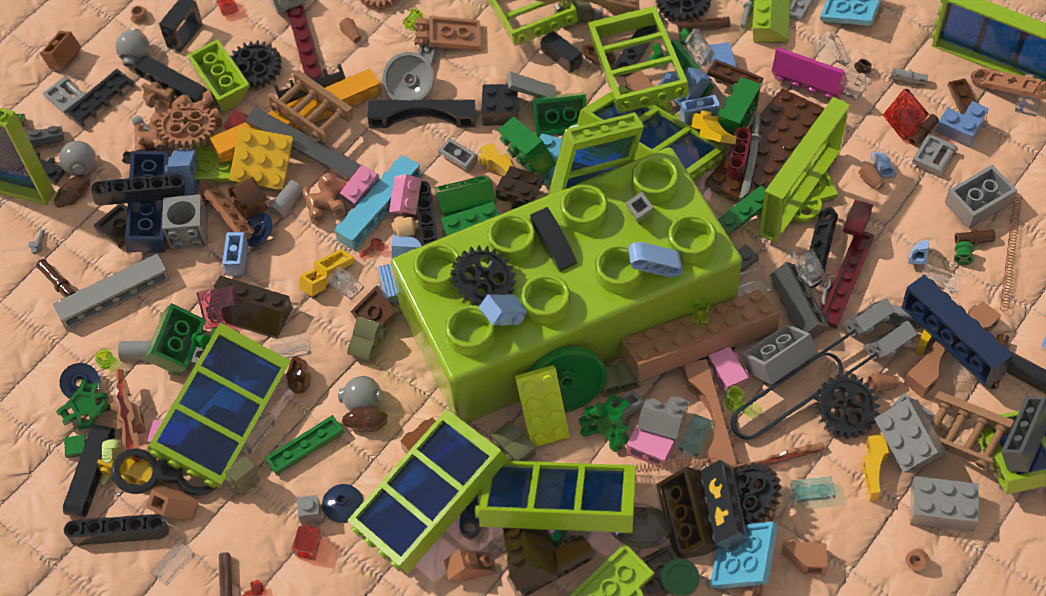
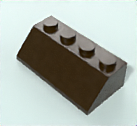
M219 276L211 293L208 318L278 339L293 306L288 295Z
M684 467L656 484L671 547L679 559L707 555L721 547L715 544L712 537L713 529L709 521L710 514L705 501V489L701 482V470Z
M503 528L508 572L516 591L558 579L549 529Z
M582 535L568 537L564 540L565 544L557 547V545L552 546L558 579L592 561L596 555L595 549ZM510 574L506 578L516 596H529L556 581L552 580L516 591Z

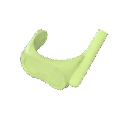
M107 440L102 443V460L105 463H110L112 459H115L121 453V445L118 440ZM104 475L101 485L106 486L110 477Z

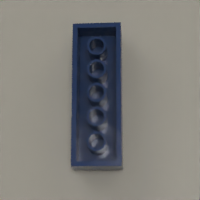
M131 151L129 178L166 175L165 166L169 163L168 152ZM163 200L127 203L125 232L127 252L165 253L166 237L162 230Z
M924 274L907 287L901 308L986 388L1005 375L1013 356L1009 349L1002 346L993 334L987 332L976 319L968 315L962 306L956 304L948 293L943 292L937 286L934 280L929 279Z

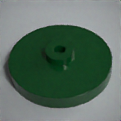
M674 559L664 566L661 573V582L669 594L673 596H689L698 588L700 574L697 567L691 561Z

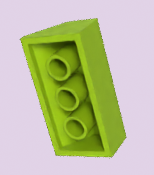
M754 0L753 42H788L790 0Z
M218 39L187 55L193 70L205 88L211 91L212 97L222 113L239 105L250 85Z

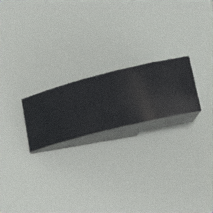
M545 207L530 214V221L540 238V243L559 272L577 264L574 253L549 208Z

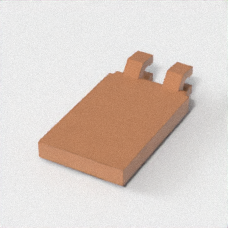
M429 16V19L416 18L415 45L423 46L426 44L429 47L481 50L480 20Z

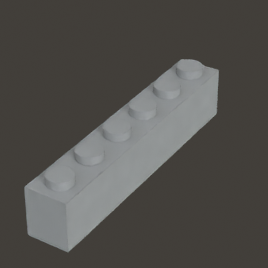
M155 254L101 281H97L89 287L78 290L66 298L53 303V306L64 328L68 330L169 281L170 278L158 254Z

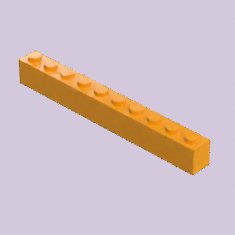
M371 68L325 87V89L349 106L358 105L369 98H374L381 94L380 82ZM305 97L286 105L293 109ZM312 100L299 114L307 118L321 103L317 100ZM326 109L312 123L314 124L317 121L329 118L335 113L330 109ZM268 112L269 115L297 130L301 129L280 113ZM245 122L210 137L212 149L221 164L233 160L239 126L255 129L254 127Z

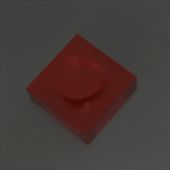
M217 0L222 16L238 11L235 0Z

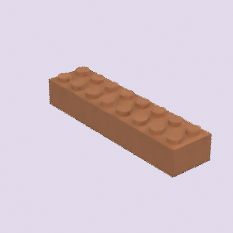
M759 289L622 338L621 357L637 380L642 381L707 357L729 346L731 348L777 331L779 312Z

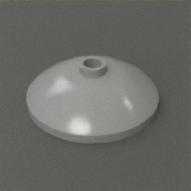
M403 52L397 54L389 60L384 68L382 76L384 90L392 100H423L430 93L434 84L433 68L429 61L418 53ZM410 78H414L413 83H409Z

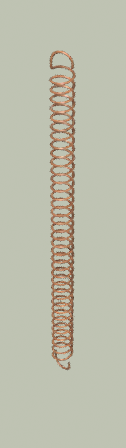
M1013 201V206L1020 207L1021 203ZM1009 231L1008 246H1010L1009 243L1011 242V241H1009V240H1011L1010 237L1013 235V234L1010 233V231ZM1011 243V244H1014L1015 246H1010V247H1014V248L1016 249V243ZM1007 248V255H1009V253H1014L1015 255V252H1010Z
M694 460V467H693V468H695V464H696V467H697L696 460ZM661 462L659 463V470H658V471H660V467H661V470H662ZM663 462V470L665 467V470L667 471L665 462Z

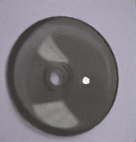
M635 502L633 533L611 532V534L618 541L628 546L652 548L663 544L669 538L671 522L666 514L657 507ZM622 505L612 512H621Z

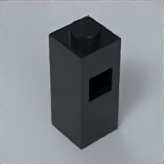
M555 31L546 34L540 39L541 51L569 73L581 66L582 52Z

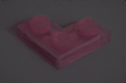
M234 285L196 292L202 318L206 319L205 330L212 327L217 328L220 323L226 325L221 307L238 304Z

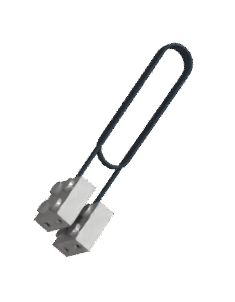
M884 298L876 301L842 323L848 334L738 408L730 420L733 433L741 439H754L813 400L814 397L820 395L818 392L814 393L752 436L741 434L736 427L737 415L742 410L819 357L830 356L834 358L839 366L838 374L842 378L843 365L841 360L836 355L826 352L849 336L858 334L860 337L863 334H868L876 329V325L892 318L890 314L895 312V309L889 300ZM906 321L894 325L863 346L870 357L846 373L848 375L871 359L873 360L878 357L880 360L885 357L889 358L898 352L896 349L901 346L905 347L913 342L912 338L917 333L910 322Z

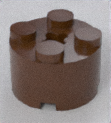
M254 177L247 178L228 188L230 198L234 197L233 205L246 220L268 209L265 203L267 197L263 191H259L257 188L258 184Z

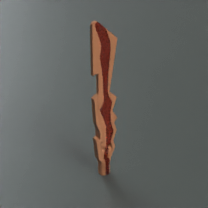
M117 369L114 400L116 401L115 407L118 410L116 419L123 423L122 453L128 449H140L138 433H133L132 422L135 420V416L128 397L131 395L128 383L124 377V370ZM130 458L137 463L141 462V458Z
M823 442L805 445L753 462L757 465L762 463L764 466H770L824 450L825 446ZM745 463L733 466L734 473H737V467L744 469Z

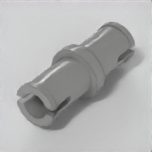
M893 67L890 79L926 86L928 74L913 72L911 69L907 71Z

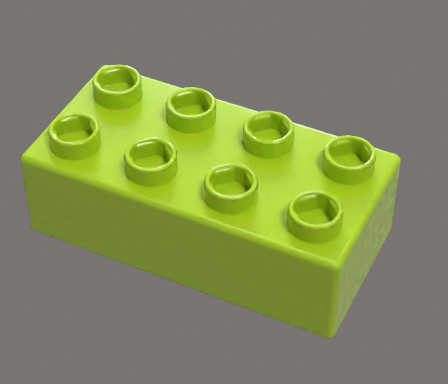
M668 147L392 258L390 264L400 311L450 412L467 424L520 401L515 376L530 372L534 364L551 351L568 346L585 347L597 353L605 365L621 358L622 338L737 298L742 257L674 150ZM640 192H643L654 207V213L638 224L626 208V202ZM545 207H548L577 260V264L560 272L541 245L540 238L530 221V214ZM635 242H643L678 251L681 258L682 273L676 277H667L632 268L628 251L629 245ZM478 245L481 246L482 250H485L486 246H488L489 252L496 248L497 255L502 252L504 253L503 260L510 259L507 266L513 265L514 267L510 272L516 273V276L513 278L516 284L512 286L514 291L510 295H516V298L521 300V303L527 310L522 323L519 325L493 326L480 311L479 306L476 304L470 305L469 301L463 304L464 297H456L459 291H452L455 284L450 283L451 278L454 277L450 275V272L453 270L452 265L456 262L457 256L462 257L461 254L464 250L468 252L470 247H472L476 251ZM480 262L483 267H489L487 263ZM465 273L468 278H473L470 273ZM493 278L496 283H501L498 278ZM477 289L480 294H486L483 289Z

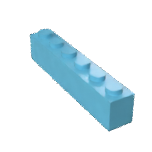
M404 155L395 160L392 167L382 175L377 184L371 187L368 194L360 199L358 205L349 211L342 223L340 222L336 226L335 234L337 241L355 251L388 214L395 176L407 174L419 178L422 175L420 164Z

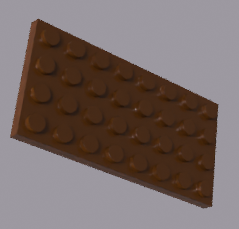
M783 88L777 93L760 114L759 134L761 135V141L758 143L750 189L745 197L761 185L765 190L768 188L823 112L824 107ZM753 124L749 127L751 134L753 133ZM729 152L706 179L705 186L739 203L741 201L739 196L746 169L743 178L739 180L731 179L728 176Z

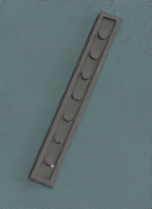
M254 107L245 120L246 124L257 130L293 136V150L348 180L352 178L361 166L359 163L320 142H316L308 135L257 107Z

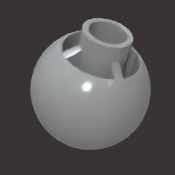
M131 28L118 36L115 42V50L118 57L123 60L122 64L125 67L134 68L137 62L145 55H149L150 42L139 29Z
M76 140L67 143L59 155L61 167L72 176H85L96 165L97 158L94 149L83 141Z
M357 376L350 379L344 387L339 389L338 399L340 403H344L350 412L356 407L378 408L383 400V391L374 379L368 376Z

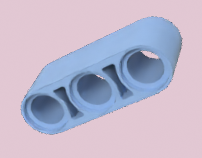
M635 242L628 247L630 264L634 269L667 277L679 276L683 271L680 253L676 250L643 242Z

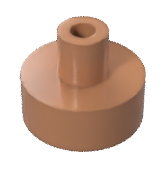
M914 548L906 555V563L910 569L921 571L928 565L929 556L923 549Z

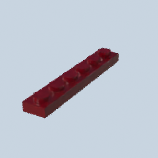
M300 5L287 10L304 74H309L312 80L322 77L323 74L304 7Z
M864 231L861 238L853 236L822 311L827 324L832 328H838L874 240V234Z

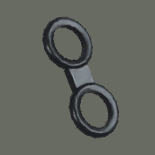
M138 448L128 449L120 453L113 461L111 467L112 480L116 486L126 493L135 495L148 492L158 482L177 483L181 490L195 496L208 495L217 488H211L207 485L202 487L190 485L183 477L182 468H173L168 464L167 460H157L149 454L150 452ZM197 450L183 455L190 460L199 459L207 462L212 467L213 472L221 476V464L210 453ZM137 457L147 461L152 469V477L142 485H132L124 481L119 469L127 459Z

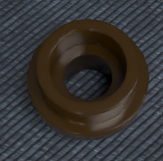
M859 59L854 64L859 74H869L872 70V64L866 59Z

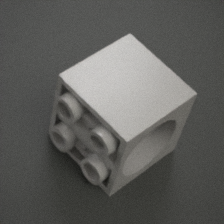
M200 194L163 198L162 230L170 249L208 246V214Z

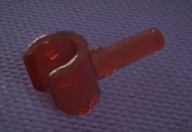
M373 238L369 248L359 255L363 258L374 249L382 251L385 248V244L381 243V239Z
M260 580L252 581L250 583L251 590L242 596H259L263 594V583H260Z

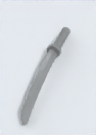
M752 0L744 2L741 28H747L751 10L754 9Z
M759 114L753 116L750 154L739 196L740 200L749 192L757 157L758 143L761 141V135L759 134L761 116Z

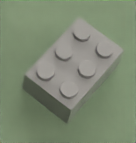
M992 164L949 189L945 204L968 228H971L1012 204L1017 189Z
M786 324L741 355L749 374L772 385L786 374L793 372L804 362L809 361L817 354V350L810 333Z
M907 398L874 418L903 473H914L947 454L918 399Z
M914 477L910 495V525L974 532L979 522L978 483Z

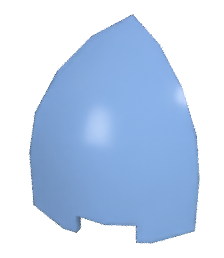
M873 151L871 154L873 164L882 178L896 176L891 159L883 152Z
M393 235L392 258L421 247V243L410 236L399 237Z
M922 240L914 245L910 251L908 264L928 265L929 240Z

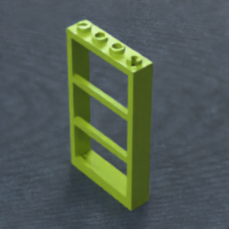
M487 0L514 46L578 22L576 8L571 0L561 1L564 11L513 30L508 22L509 19L549 5V3L537 1L504 14L496 0Z
M656 6L588 22L590 37L618 114L689 96L687 79ZM655 24L659 32L603 47L599 39ZM662 39L669 55L611 70L605 53ZM672 63L679 81L620 95L614 77Z
M835 97L830 100L765 190L760 236L774 243L778 241L841 152L850 104Z

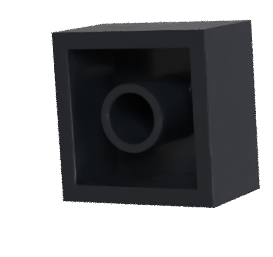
M482 84L481 114L483 126H503L513 117L518 119L519 92L508 89V84Z

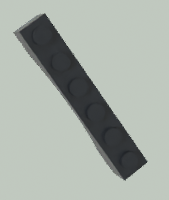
M469 99L369 100L367 119L369 128H388L397 122L413 117H434L445 120L458 128H476L475 100Z

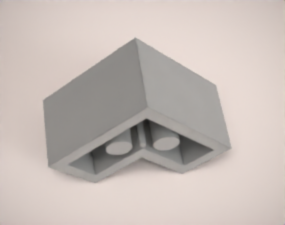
M670 396L667 404L661 403L656 399H646L642 406L638 429L677 440L685 424L690 402L678 396Z

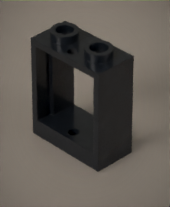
M178 0L159 23L166 46L171 50L179 52L184 49L203 25L195 0ZM185 20V22L182 24V26H181V27L178 29V31H177L176 29H177V28L180 26V24Z

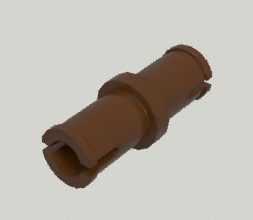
M930 114L908 138L909 143L917 146L924 137H927L928 133H931L933 127L938 124L939 118L934 114Z
M975 229L971 230V232L956 233L954 236L956 244L966 241L973 245H977L979 242H994L996 238L993 229L984 231Z

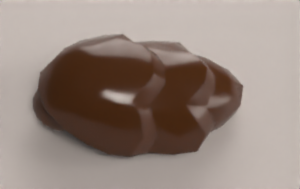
M593 44L584 45L582 51L585 58L596 66L601 67ZM613 51L605 53L609 66H612L616 61Z
M74 176L68 179L57 190L54 198L55 205L57 207H64L76 203L86 194L90 181L85 176Z
M294 356L286 373L288 387L294 393L302 394L310 386L311 373L308 369V363L300 357Z
M356 407L343 416L342 423L356 432H374L383 428L387 423L388 415L386 412L374 407Z

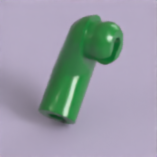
M659 43L652 46L654 53L648 58V61L664 57Z

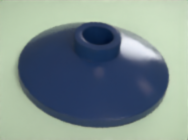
M257 213L248 221V225L254 230L251 239H246L248 246L258 247L270 236L273 221L267 213Z
M75 363L68 366L62 372L59 380L62 393L70 399L79 388L76 383L82 381V379L87 380V383H98L99 389L100 378L97 371L85 363Z
M339 484L330 488L325 493L322 500V508L324 514L330 520L340 523L348 522L347 520L363 503V498L359 490L354 486ZM345 498L343 502H338L339 499Z

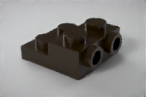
M510 166L506 175L502 176L495 189L496 198L503 202L516 204L519 207L535 201L544 183V176Z

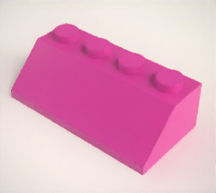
M779 47L776 49L771 71L775 77L774 79L783 83L788 81L796 88H801L802 86L813 94H824V97L830 100L833 97L840 100L848 82L844 70Z

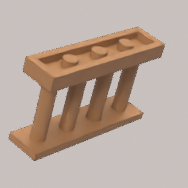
M297 70L294 73L295 85L280 99L272 94L269 96L270 107L274 112L280 113L311 135L313 140L325 145L327 143L325 133L339 119H344L347 122L353 119L352 107ZM299 90L306 92L308 95L293 109L285 104ZM312 100L319 101L321 105L307 118L299 114ZM326 109L333 111L335 114L320 128L312 123Z
M938 391L935 398L940 409L931 423L935 432L947 412L952 411L958 415L946 438L939 437L945 450L974 462L984 470L989 468L995 471L996 465L991 457L1003 435L1010 433L1015 421ZM972 419L977 424L964 447L953 443L965 420ZM989 426L994 428L996 432L982 455L972 449L984 427Z

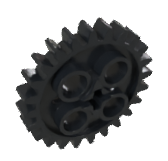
M655 0V3H657L656 8L659 9V13H664V17L670 16V21L676 18V22H678L680 19L682 21H686V19L692 20V18L699 20V15L704 17V12H708L711 0Z
M259 40L255 44L250 41L249 45L243 43L242 48L237 46L238 51L232 50L233 56L229 55L249 83V90L252 87L258 90L259 85L265 88V83L270 85V80H276L275 75H280L279 70L282 69L280 53L277 52L276 47H272V44L266 45L265 41L262 44L259 43Z
M478 245L476 251L470 247L468 252L465 250L462 252V257L457 256L456 262L452 265L453 270L450 272V275L454 276L451 278L450 283L455 284L452 291H459L456 297H464L463 304L469 301L470 305L476 304L480 306L487 295H510L513 293L514 288L512 286L516 284L513 278L516 276V273L510 272L514 266H507L510 259L503 260V252L497 255L496 248L489 252L488 246H486L485 250H482L481 246ZM480 262L487 263L489 267H483ZM465 273H470L473 278H468ZM493 278H498L501 283H496ZM477 289H483L486 294H480Z
M845 373L842 378L840 374H837L835 380L830 377L828 383L824 382L821 384L824 389L819 388L817 390L820 395L814 397L819 402L813 406L819 409L815 413V416H821L818 423L824 422L826 424L823 428L824 430L831 428L830 435L838 432V438L845 434V438L849 439L852 434L855 439L859 437V433L861 435L866 434V430L872 429L870 424L876 423L873 417H877L880 414L875 411V409L880 407L879 404L874 402L879 397L872 396L875 389L869 390L870 383L862 384L863 378L857 381L855 374L850 379L848 373ZM836 389L842 392L843 398L836 396ZM855 395L861 397L862 404L856 402ZM832 409H836L838 411V418L832 415ZM851 414L857 416V423H854L851 420Z
M752 462L751 466L745 463L744 469L737 467V473H734L745 525L749 523L756 524L757 520L763 523L762 517L770 518L768 512H775L776 510L773 508V505L780 504L776 498L782 496L779 492L782 489V486L779 484L781 480L777 477L778 474L768 465L764 466L762 463L757 465Z

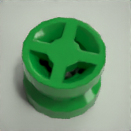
M966 241L955 244L954 250L956 253L954 261L962 265L972 263L974 260V255L972 254L974 252V245Z

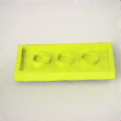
M551 365L516 375L515 381L527 434L532 444L538 447L569 438L570 434L555 366Z

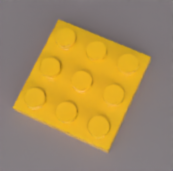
M239 126L229 180L241 182L247 178L254 177L258 186L283 190L294 137Z

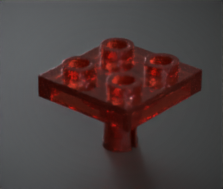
M903 89L882 116L902 140H908L929 113L909 89Z

